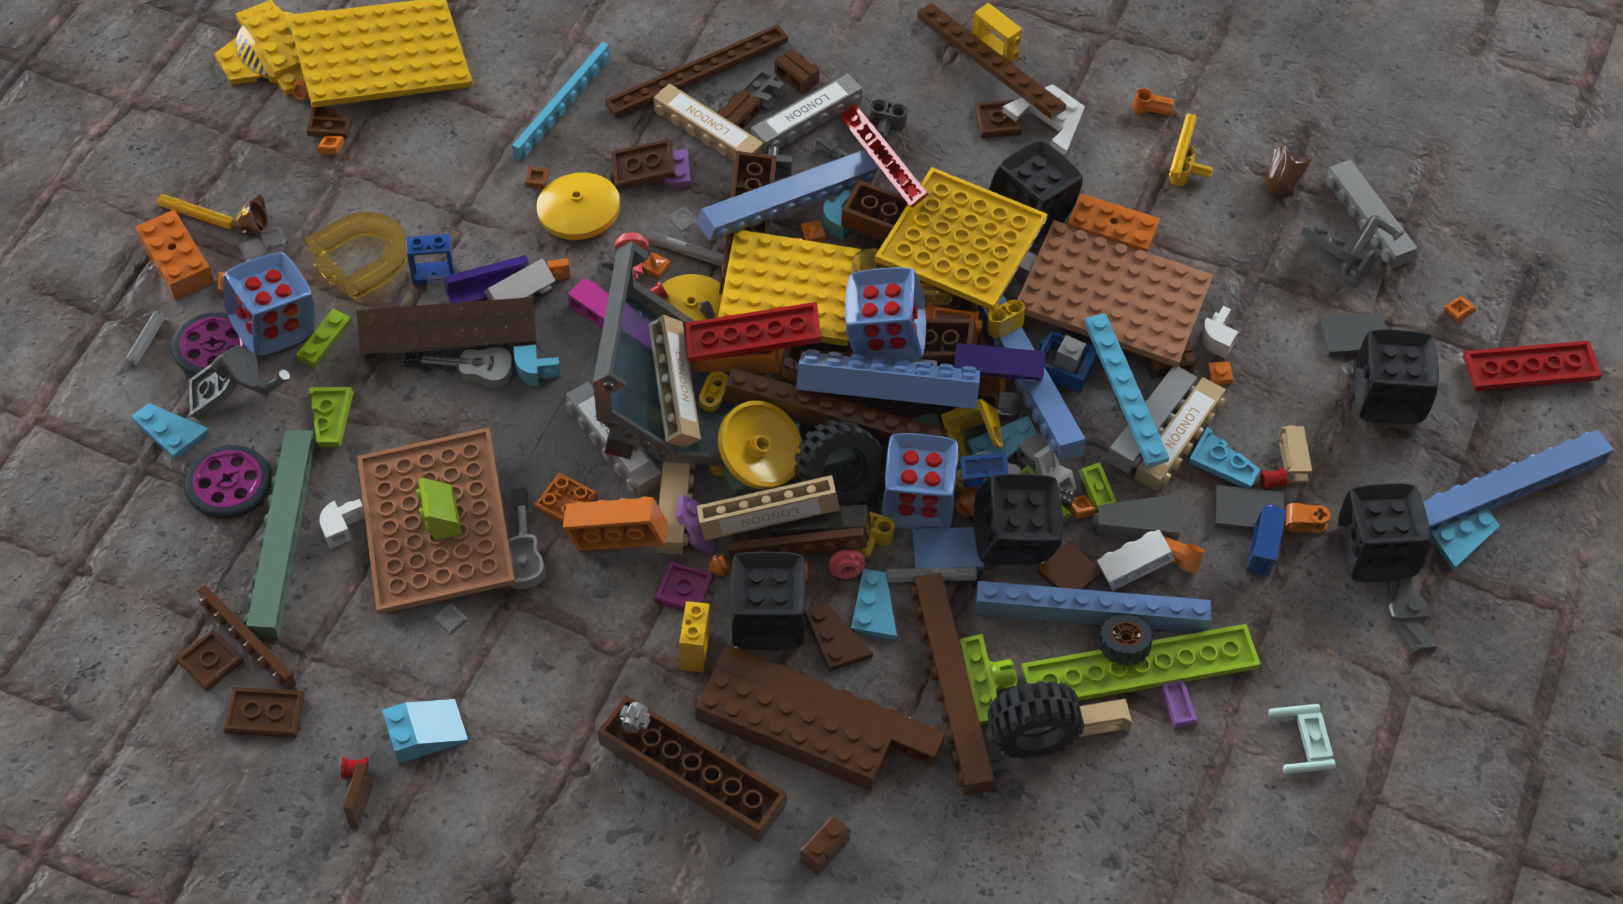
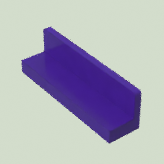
M526 255L445 276L444 290L450 303L488 300L484 292L489 287L528 267L529 261Z
M958 343L956 344L954 368L962 369L964 366H971L980 371V376L1042 381L1046 353L1036 350Z

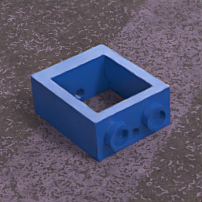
M450 234L406 237L407 257L413 286L444 283L445 276L455 274ZM446 253L447 261L417 263L415 257L416 255Z
M1050 331L1047 338L1043 337L1039 349L1046 353L1045 360L1051 349L1058 351L1065 338L1064 335ZM1086 344L1081 358L1083 363L1077 375L1046 363L1044 367L1053 383L1081 393L1096 363L1098 354L1094 346Z
M1007 452L960 456L964 487L982 486L984 483L983 479L999 474H1009Z
M1263 505L1255 522L1246 571L1269 576L1277 561L1286 510L1276 505Z

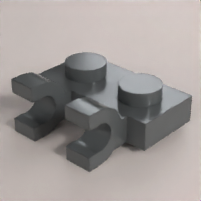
M760 68L737 91V94L741 90L750 93L751 96L753 95L760 99L761 107L769 112L773 108V104L770 103L773 96L766 92L770 90L776 98L781 100L785 96V92L782 91L785 85L777 81L776 75Z

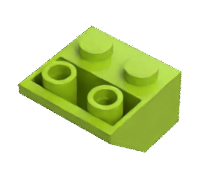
M420 478V488H417L416 492L418 500L422 504L419 510L421 519L425 522L427 533L431 532L435 541L461 535L457 503L451 484Z

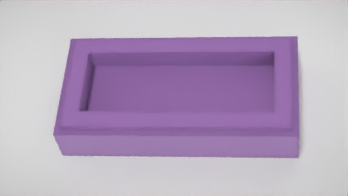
M1182 680L1162 684L1160 689L1173 728L1197 724L1198 720L1185 682Z

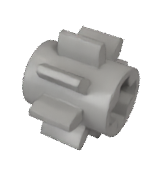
M632 702L629 707L624 705L619 714L621 716L620 721H623L622 726L634 733L638 732L640 728L646 730L651 720L649 719L650 714L647 713L648 708L638 702Z

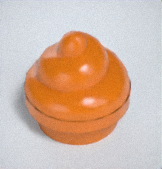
M305 80L295 82L292 87L294 97L301 101L309 99Z
M716 554L709 562V567L706 571L713 573V575L725 576L727 572L731 571V565L725 554Z

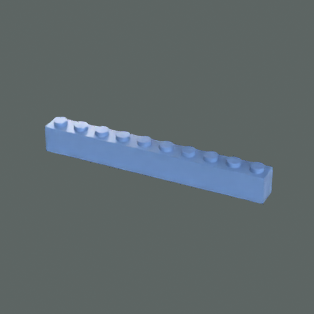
M862 150L702 208L696 223L709 241L716 238L721 239L734 231L736 233L740 232L746 227L756 226L767 219L772 220L783 213L788 214L794 209L807 207L810 203L821 202L826 197L837 196L844 190H853L859 180L871 183L876 177L879 166L866 150Z
M1003 295L998 302L999 305L1007 302ZM978 305L979 320H982L985 334L989 335L987 332L989 312L983 306ZM1022 327L1000 338L990 336L993 347L1034 350ZM1045 367L1042 381L1014 379L1018 393L1021 392L1023 395L1025 406L1030 408L1034 422H1038L1041 435L1048 440L1051 453H1055L1059 461L1084 455L1085 437Z
M1599 430L1591 433L1585 432L1577 439H1568L1560 446L1555 448L1549 447L1538 455H1529L1521 462H1512L1499 471L1497 469L1492 470L1484 477L1471 479L1467 484L1462 486L1456 485L1445 493H1436L1430 499L1423 501L1430 532L1488 508L1490 511L1606 463L1614 449Z
M978 581L976 591L975 615L1104 625V622L1112 616L1131 614L1145 620L1152 630L1188 633L1208 631L1211 622V600Z

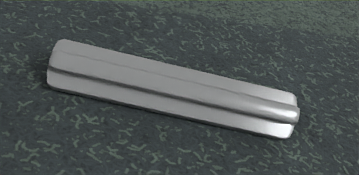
M153 312L126 357L127 364L132 366L138 365L165 319L163 313Z

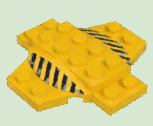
M273 0L235 13L242 27L238 36L214 53L216 61L231 85L256 82L259 77L269 79L271 83H277L285 96L292 94L294 83L304 80L288 23V15L295 14L281 11L279 6L276 7Z

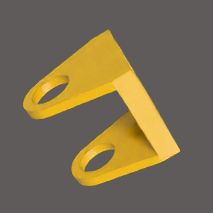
M982 399L977 400L976 409L959 407L941 414L944 427L948 430V437L956 440L958 443V460L960 462V456H967L963 431L985 423L993 445L997 449L1003 447L998 411Z

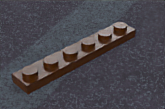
M863 527L728 542L727 551L732 561L735 555L747 552H789L799 555H812L814 553H833L839 550L866 548L867 538Z
M205 584L197 589L200 596L198 602L205 611L210 609L215 621L220 626L224 624L228 628L227 632L235 641L239 639L243 643L242 647L250 656L254 654L258 658L256 659L257 663L263 670L268 669L272 673V678L279 686L283 684L290 690L296 685L293 673Z

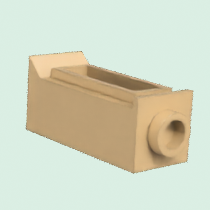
M1290 425L1282 427L1278 441L1280 443L1283 466L1287 473V483H1308L1307 474L1312 473L1304 426Z
M1126 699L1080 706L1084 721V730L1081 737L1120 731L1121 729L1128 733L1130 732L1132 719Z

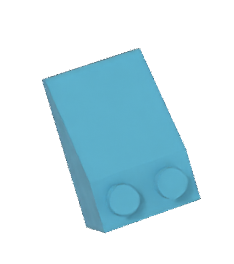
M455 699L406 702L382 710L398 764L468 742Z

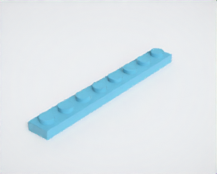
M601 42L513 143V158L521 162L525 156L530 154L532 148L537 142L542 140L548 129H551L555 121L564 115L567 107L576 101L579 93L585 90L592 78L596 77L600 69L608 64L611 58L609 44Z
M1106 313L1085 318L1084 324L1147 468L1167 463L1169 455Z

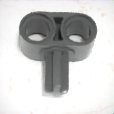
M876 99L870 103L869 121L872 125L878 126L877 131L883 138H887L890 129L899 131L906 127L908 109L900 103Z

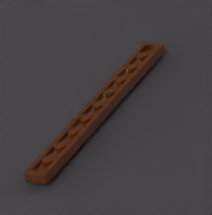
M933 3L917 11V18L1048 118L1053 119L1066 110V104Z
M777 24L605 99V105L613 116L617 118L653 102L654 97L669 83L679 90L787 43L788 36Z

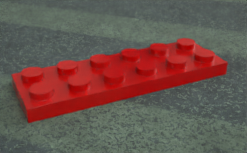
M817 302L685 323L689 363L822 342Z
M1589 340L1465 351L1463 354L1474 391L1597 381L1602 377Z

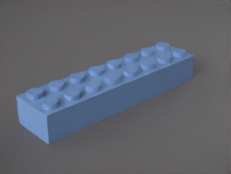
M806 350V352H802L798 363L796 390L976 409L980 371L971 366H964L960 369L953 368V365L950 364L932 366L931 363L924 361L913 364L904 359H896L894 362L886 361L884 357L866 359L858 354L848 357L842 356L838 352L819 354L817 350Z

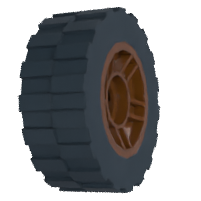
M1131 614L1112 616L1101 627L1100 650L1109 661L1119 665L1130 666L1131 664H1139L1140 661L1143 662L1150 654L1153 636L1151 627L1146 624L1145 620Z

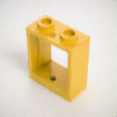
M990 3L974 12L972 33L1008 61H1015L1020 54L1022 28ZM991 29L998 35H1000L1004 39V42H1002L999 38L991 33Z
M686 601L679 641L681 670L704 672L710 637V604Z

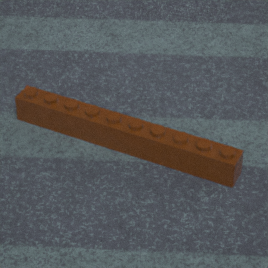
M733 367L727 379L723 400L739 405L748 401L768 402L779 407L792 420L814 427L819 424L826 426V422L834 420L837 423L839 420H846L849 423L853 422L870 433L879 442L880 446L888 448L889 439L893 434L913 433L946 437L948 431L822 393L796 390L794 385Z
M942 573L914 576L913 586H910V594L912 600L916 599L915 614L917 620L921 619L922 623L920 635L922 640L926 639L927 643L925 655L927 660H931L930 675L932 681L936 680L935 695L937 702L941 701L942 704L940 709L941 720L943 723L946 722L948 728L945 730L946 740L948 744H952L953 748L951 760L953 766L957 765L958 773H956L957 785L962 787L964 795L992 791L995 780Z
M726 644L714 667V670L715 668L889 737L891 738L890 750L933 767L944 744L945 732H942L936 726H928L920 723L914 717L900 715L891 708H883L869 699L853 696L851 692L836 689L825 681L811 679L807 674L789 670L783 664L769 662L764 657L747 653L738 646L732 647Z

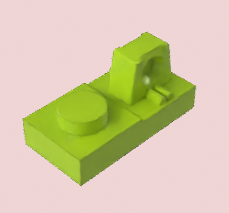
M1100 462L1081 468L1078 471L1096 512H1098L1099 505L1117 502Z

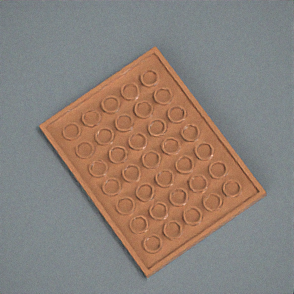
M1054 220L1017 300L1023 302L1025 306L1024 315L1087 337L1090 336L1084 324L1085 318L1106 313L1122 349L1178 368L1211 284L1213 274Z
M490 427L357 456L375 604L378 615L516 584ZM420 478L451 484L457 503L461 535L435 541L432 533H427L425 522L422 521L419 510L422 504L419 502L416 489L420 488Z

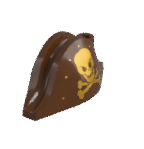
M260 194L246 203L235 218V225L243 234L256 233L259 235L268 228L265 200Z

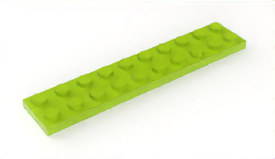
M1247 624L1152 640L1149 656L1143 662L1140 661L1136 665H1119L1109 661L1101 650L1022 663L1021 671L1025 684H1034L1038 681L1064 683L1076 692L1078 700L1082 701L1160 687L1162 684L1183 680L1188 682L1259 669L1261 664Z

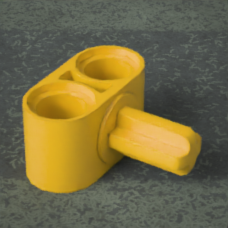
M1191 145L1188 147L1180 177L1177 179L1170 177L1169 179L1175 186H1184L1191 174L1210 178L1212 175V167L1194 163L1196 150Z
M1010 300L1002 305L997 303L993 311L985 308L989 312L987 332L991 337H1003L1024 324L1025 306L1019 300Z
M861 510L854 514L852 527L870 526V540L867 541V547L858 549V552L862 553L866 558L871 556L875 544L886 546L892 543L895 523L889 517Z

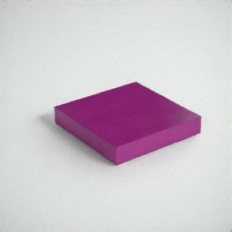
M670 561L655 596V603L685 611L686 601L704 603L713 580V573Z

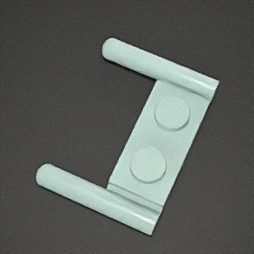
M1319 704L1268 710L1270 718L1297 716V723L1308 762L1286 764L1282 768L1284 774L1336 768Z

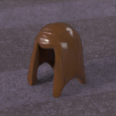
M1284 145L1283 148L1281 146L1275 148L1265 176V187L1268 192L1277 198L1293 196L1295 192L1294 186L1300 180L1312 159L1307 157L1304 161L1295 160L1291 156L1287 145Z

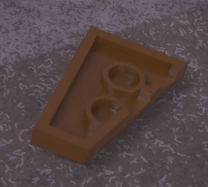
M827 603L804 609V615L829 672L873 658V652Z

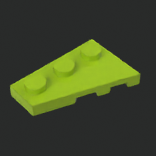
M309 387L317 444L319 447H341L354 393L352 388Z

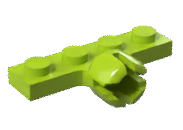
M983 634L962 638L960 642L980 725L983 726L989 724L988 709L997 697V692L1002 689L1015 687L1018 680L1014 663L1011 659L991 662L988 659Z

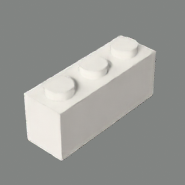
M542 258L489 287L484 293L488 300L533 297V294L537 292L543 294L552 289L551 284L556 280Z
M1157 530L1155 532H1147L1139 540L1127 542L1122 548L1114 552L1105 553L1097 561L1110 588L1114 591L1174 561V558L1160 530Z

